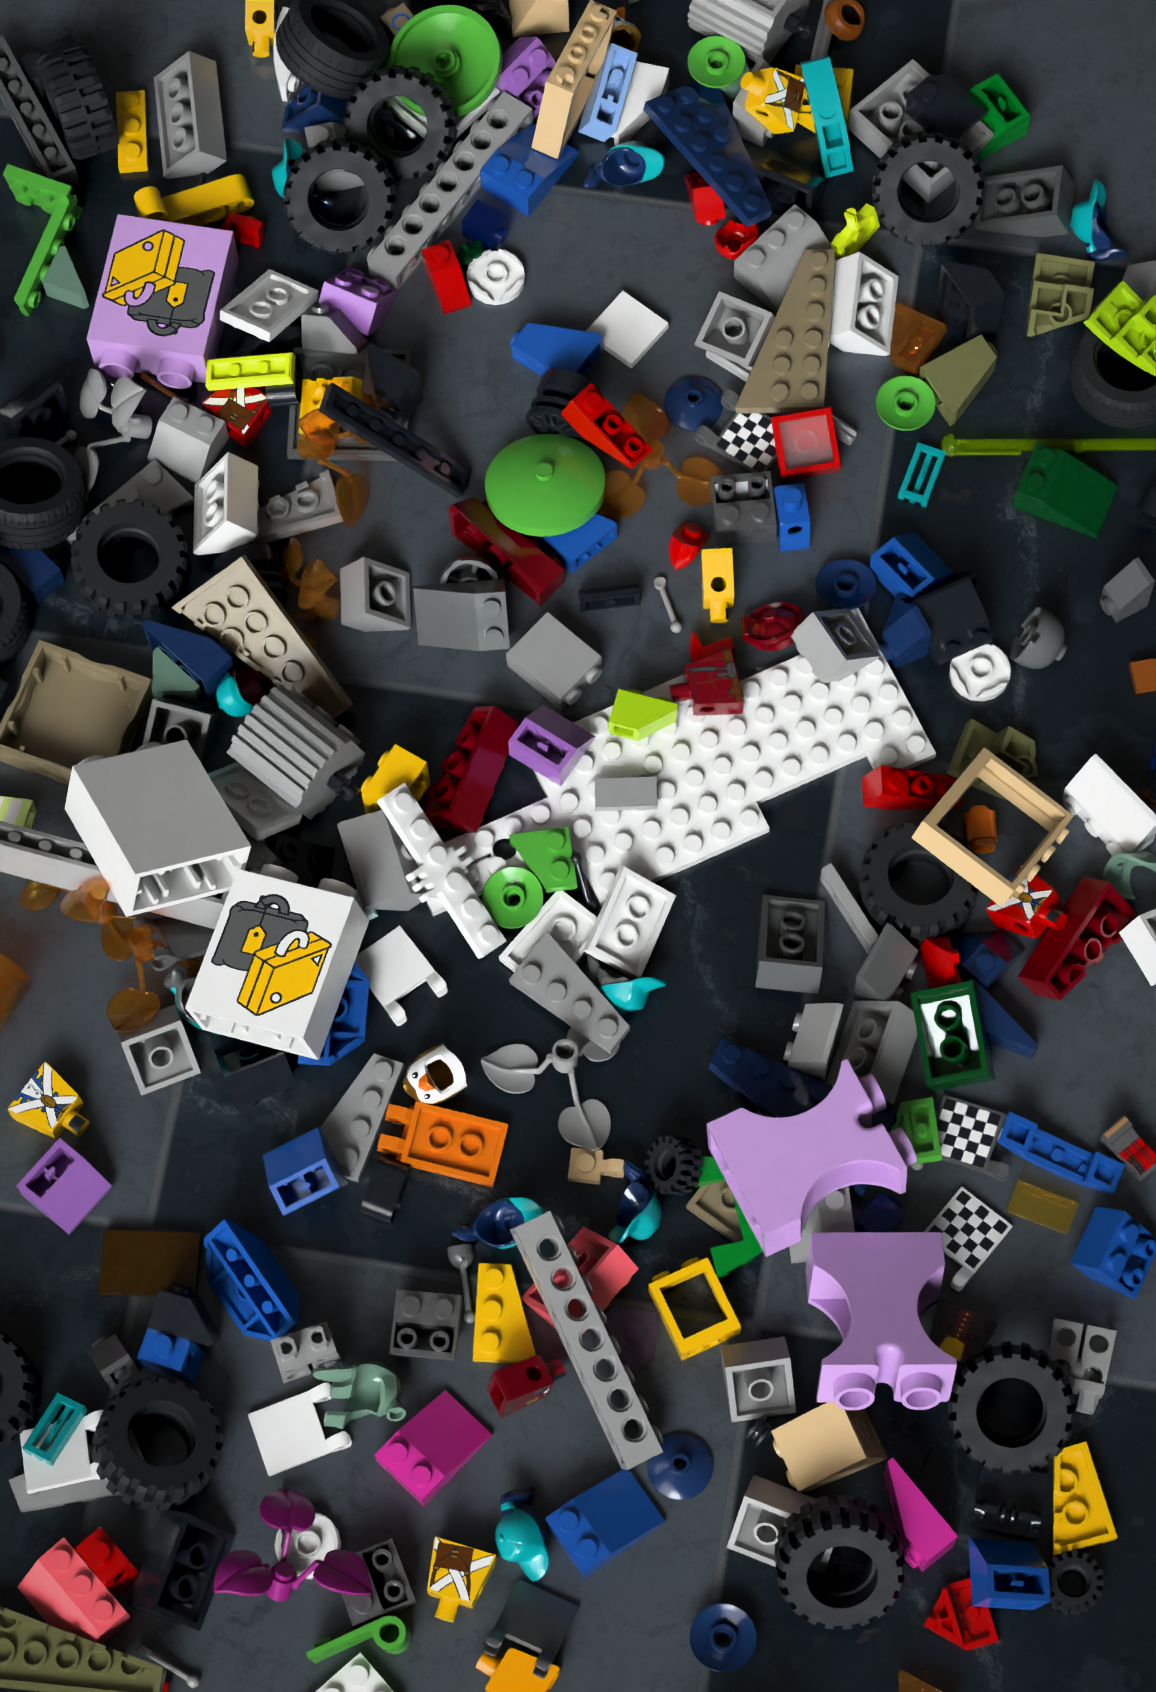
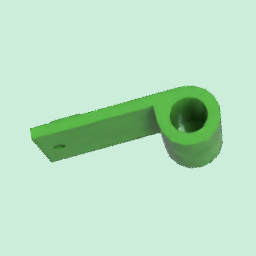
M389 1615L332 1640L331 1636L313 1643V1647L316 1648L306 1652L308 1659L316 1664L373 1637L380 1648L389 1654L397 1655L408 1649L411 1644L412 1635L410 1629L402 1620L396 1616Z

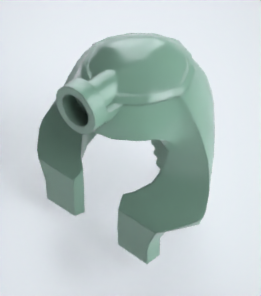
M357 1362L355 1364L334 1367H318L313 1370L314 1378L332 1382L330 1398H347L343 1411L325 1412L324 1426L344 1429L350 1422L369 1414H374L378 1417L386 1415L390 1421H400L406 1416L405 1406L400 1401L402 1394L400 1379L393 1369L381 1362Z

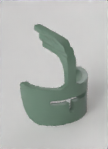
M1143 851L1113 855L1105 866L1103 881L1110 882L1126 902H1134L1136 896L1133 894L1130 885L1131 869L1134 866H1144L1156 873V857L1152 853Z

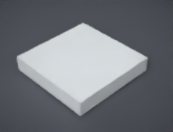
M622 291L586 332L602 335L604 350L632 369L669 328V323Z

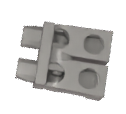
M1054 1318L1049 1335V1358L1053 1361L1056 1360L1061 1365L1064 1374L1069 1378L1073 1394L1078 1395L1076 1411L1093 1415L1099 1399L1104 1395L1117 1331L1087 1325L1083 1334L1081 1355L1078 1358L1083 1324Z
M327 1321L270 1340L283 1383L310 1375L309 1364L311 1363L314 1369L318 1367H333L343 1363L334 1333L328 1326Z

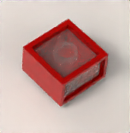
M831 407L771 417L781 482L840 472L841 464Z

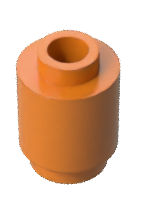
M985 805L971 807L970 811L964 815L967 844L977 854L992 852L996 849V843L998 842L995 811L988 809Z

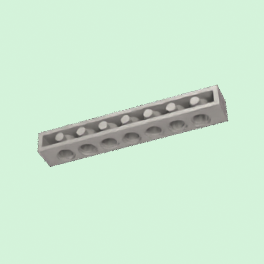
M503 92L498 99L491 101L483 118L473 123L470 134L464 141L461 140L456 144L453 155L447 162L443 161L439 165L435 177L430 183L426 182L422 186L419 196L414 203H409L405 207L397 224L391 225L379 246H374L367 256L370 275L376 279L388 282L390 287L399 291L423 261L422 249L436 245L481 189V168L499 147L533 123L531 107L506 92ZM498 125L504 126L503 128H495ZM486 146L487 148L479 149L478 147ZM470 167L468 170H462L461 168ZM446 188H453L451 191H444ZM429 209H436L435 212H427ZM412 230H419V231H420V232L415 233V234L409 233V232L412 231ZM395 251L403 252L399 255L392 254Z
M548 1211L509 1229L621 1469L629 1470L662 1453L663 1450L660 1444L663 1443L661 1433L655 1425L651 1426L646 1416L649 1413V1408L641 1395L637 1396L632 1386L635 1383L634 1376L627 1365L623 1366L618 1356L621 1353L620 1346L613 1335L609 1336L604 1324L607 1323L605 1314L599 1305H594L589 1295L593 1293L591 1284L585 1275H580L575 1265L579 1263L573 1247L571 1245L566 1246L561 1235L565 1231L557 1215L552 1216L551 1211ZM543 1240H549L554 1246V1253L550 1258H546L540 1253L539 1246ZM558 1269L563 1270L568 1276V1283L564 1288L558 1287L553 1280L554 1273ZM572 1299L580 1302L582 1306V1313L578 1318H574L568 1313V1304ZM587 1329L593 1331L596 1336V1343L592 1348H587L582 1342V1334ZM601 1359L607 1361L610 1366V1373L606 1378H601L596 1372V1365ZM616 1389L624 1395V1403L618 1409L610 1402V1395ZM629 1420L635 1421L638 1425V1433L632 1439L627 1437L624 1432V1426Z

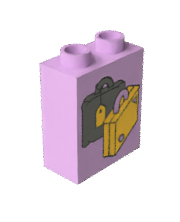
M117 215L87 335V342L96 367H99V370L104 375L113 379H119L120 377L133 378L134 372H144L148 375L157 376L158 381L162 384L177 389L189 388L192 385V381L206 383L207 359H216L225 323L220 320V310L230 301L239 263L233 231Z

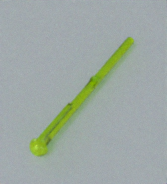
M949 434L944 437L941 444L942 450L950 457L954 455H1021V451H1033L1037 441L1060 450H1075V453L1091 450H1156V438L954 439V434Z

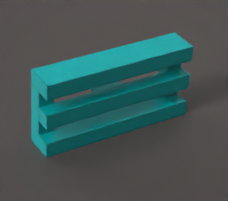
M918 442L898 493V499L904 500L906 498L909 499L910 503L915 504V502L921 503L922 507L926 508L943 465L946 451ZM922 452L926 453L927 455L913 492L908 491ZM932 457H938L924 495H920L919 492Z
M57 1393L23 1445L24 1452L29 1455L32 1454L37 1459L44 1460L47 1464L53 1466L87 1413L86 1407ZM63 1405H65V1409L61 1413L58 1420L55 1421L52 1427L50 1428L49 1434L45 1438L44 1442L42 1443L40 1448H37L36 1446L38 1445L41 1438L49 1428L50 1424L58 1414L59 1410Z

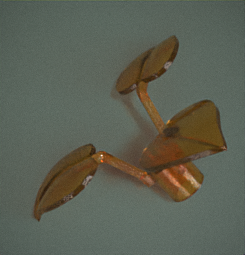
M636 391L626 402L621 415L648 443L653 451L641 461L633 480H631L626 472L619 470L610 471L605 474V497L596 514L608 519H623L638 512L645 501V492L636 484L646 468L656 470L663 464L669 468L674 476L679 478L676 483V492L683 502L691 506H703L711 503L710 477L724 475L722 471L709 460L692 457L683 462L682 472H679L670 462V459L665 457L664 446L659 441L668 429V419L665 412L657 404Z
M362 393V401L378 411L376 401L372 395ZM318 408L307 413L296 422L304 433L298 440V454L303 459H317L318 465H325L344 476L336 482L335 496L344 523L347 527H351L360 518L368 502L366 481L361 474L354 473L350 475L348 470L327 461L326 458L333 454L335 442L338 439L350 437L354 433L349 430L338 433L340 424L320 413ZM354 434L355 440L358 444L368 443L364 439Z
M290 538L277 559V572L281 574L285 586L291 580L292 583L300 587L298 604L300 608L307 609V613H291L289 616L292 619H309L312 621L315 619V616L330 621L333 620L338 614L340 600L338 597L326 594L325 592L338 578L329 570L323 560L314 559L305 569L302 580H298L295 573L301 568L303 551L299 541L295 538Z
M102 879L90 880L73 891L31 880L23 889L18 904L24 909L38 911L51 905L58 898L60 891H64L68 894L63 898L60 908L64 915L82 922L103 924L110 921L117 913L115 904L106 900L109 894V885Z
M106 913L101 928V944L104 953L114 961H125L134 955L139 978V991L132 988L124 989L110 999L107 1007V1016L114 1031L119 1033L133 1032L148 1025L156 1017L160 1007L157 994L145 992L146 985L142 963L154 959L152 956L153 949L167 947L163 945L161 940L154 939L151 930L147 926L139 925L134 927L133 920L136 917H122ZM205 955L175 963L182 968L187 967L189 978L197 977Z

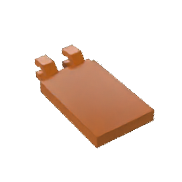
M418 1101L415 1102V1106L410 1105V1108L388 1104L385 1121L397 1125H405L402 1138L380 1134L377 1151L397 1155V1161L412 1168L493 1188L509 1124Z

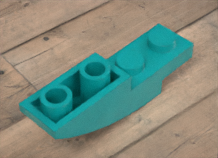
M828 55L801 62L806 94L825 178L852 172L854 169L850 154L851 148L830 57Z

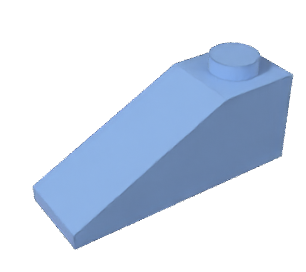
M613 43L609 45L586 102L578 129L579 133L605 142L616 133L638 53Z

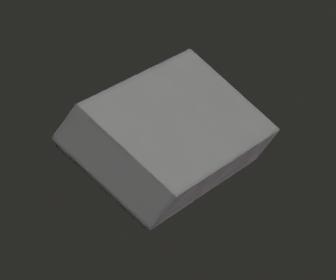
M656 776L594 778L595 811L658 809Z

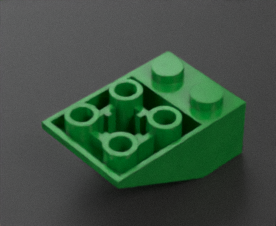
M998 73L968 91L974 99L988 110V114L980 121L994 133L993 138L977 154L976 159L978 162L1027 135L1030 114Z

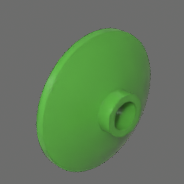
M710 36L698 41L691 48L688 55V69L691 76L698 83L710 88L730 86L742 76L745 69L746 60L742 48L736 42L723 36ZM715 65H718V66H720L721 68L715 69V68H712V67L715 66Z
M898 376L888 380L879 389L876 397L877 413L883 422L894 429L902 431L915 430L924 426L932 418L936 406L935 396L929 385L913 376ZM907 405L910 407V410H902L900 407Z
M520 867L504 868L493 874L485 884L482 893V903L495 924L508 929L520 928L532 922L539 914L544 900L540 881L533 873ZM515 895L520 896V902L517 905H511V898Z

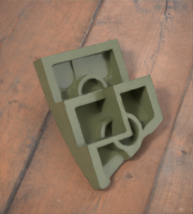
M1042 253L1035 254L1026 337H1033L1085 320L1090 315L1094 288H1091L1094 261Z
M973 719L966 722L947 774L958 779L985 747L1036 786L1035 779L1038 777V770L1035 764L1036 749L1033 739L1010 726L996 733ZM977 778L971 785L976 789L1007 800L980 778Z

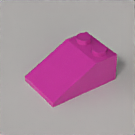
M444 1390L402 1426L374 1456L377 1463L425 1507L493 1435L455 1398Z
M891 1458L887 1462L884 1478L896 1528L899 1531L902 1548L904 1549V1558L913 1569L918 1566L923 1572L953 1548L958 1536L894 1458Z

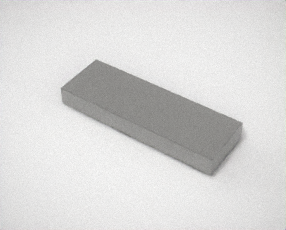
M832 863L822 868L820 881L868 954L879 936Z

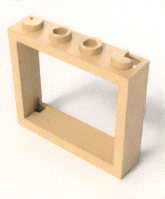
M590 0L545 83L531 148L556 159L559 158L584 111L608 50L617 15L616 10L593 0Z
M984 747L926 816L911 838L995 903L1003 907L1009 898L1015 901L1025 889L1026 885L1022 881L1027 879L1030 882L1041 869V866L1037 864L1038 861L1041 860L1045 863L1056 850L1052 845L1053 842L1056 841L1058 844H1061L1070 832L1065 827L1074 815ZM977 778H980L1049 831L1011 881H1008L938 827V824Z

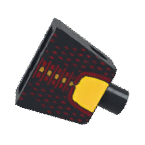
M940 1297L929 1339L942 1351L956 1358V1369H958L960 1366L963 1367L971 1354H978L983 1350V1347L986 1346L992 1337L998 1323Z

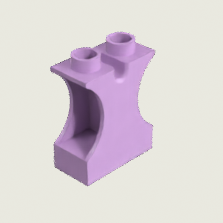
M847 1059L841 1061L839 1076L831 1092L822 1102L804 1113L791 1117L773 1118L757 1115L744 1108H740L707 1123L708 1148L766 1257L800 1242L804 1224L812 1209L824 1197L835 1190L850 1185L871 1184L886 1187L899 1194L906 1192L907 1167L917 1162L914 1149L901 1127L887 1132L882 1123L872 1127V1115L887 1107L884 1095L871 1073L857 1078Z
M832 1232L810 1234L805 1269L808 1303L823 1311L835 1323L843 1338L841 1345L830 1355L822 1359L816 1395L817 1402H835L838 1407L845 1410L864 1409L874 1402L876 1384L881 1382L890 1385L893 1390L894 1400L902 1402L909 1409H930L940 1402H948L950 1400L957 1366L956 1358L942 1351L929 1339L919 1320V1317L928 1308L938 1303L945 1268L941 1232Z

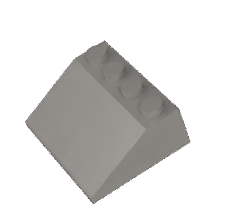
M912 59L850 110L848 129L879 158L883 157L887 149L893 143L899 142L902 137L926 131L905 113L907 94L927 76L931 75ZM979 121L963 134L959 140L965 146L967 145L976 157L993 138L994 133ZM924 161L912 166L903 177V180L928 203L955 180L948 168L933 161Z

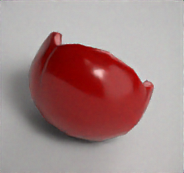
M732 219L729 220L714 235V244L717 252L725 258L736 260L759 238L758 225L756 223L746 227L743 223H736Z

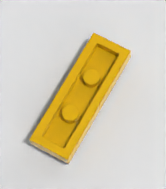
M145 90L116 92L119 172L149 171Z

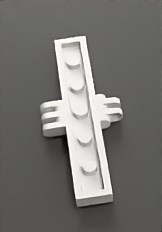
M405 783L377 800L379 806L419 866L406 875L405 878L408 882L416 879L417 876L421 880L412 887L414 892L419 891L423 887L428 891L419 897L420 901L423 903L437 894L478 959L486 956L506 942L501 931L464 876L469 872L466 866L475 861L472 855L463 861L459 857L468 850L467 847L463 845L457 850L453 846L446 848Z

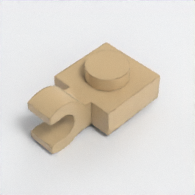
M571 1148L568 1181L600 1185L601 1176L624 1178V1160H603V1150L594 1151Z

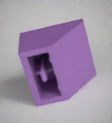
M519 37L502 55V70L496 88L500 90L501 94L506 92L531 107L534 119L539 114L545 83L556 61L538 37Z
M344 269L324 281L318 304H328L332 309H340L362 334L368 336L379 329L397 296L398 290L390 287V284L384 280H373L363 276L364 273L358 269Z
M543 705L526 716L509 739V755L557 785L562 786L594 741L595 736Z
M59 1138L16 1187L25 1199L70 1235L111 1190L112 1185L79 1153Z

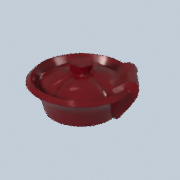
M775 602L764 605L755 610L750 616L741 617V637L745 642L761 651L784 649L794 643L791 635L794 634V630L804 621V612L798 605L788 602Z

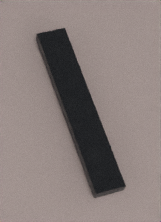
M335 383L326 386L319 408L320 413L456 498L463 496L471 469Z

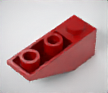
M592 383L574 397L561 413L583 438L630 469L634 468L653 451L648 443Z
M880 765L862 777L863 807L889 811L933 809L957 779L951 776ZM962 797L952 809L962 807Z

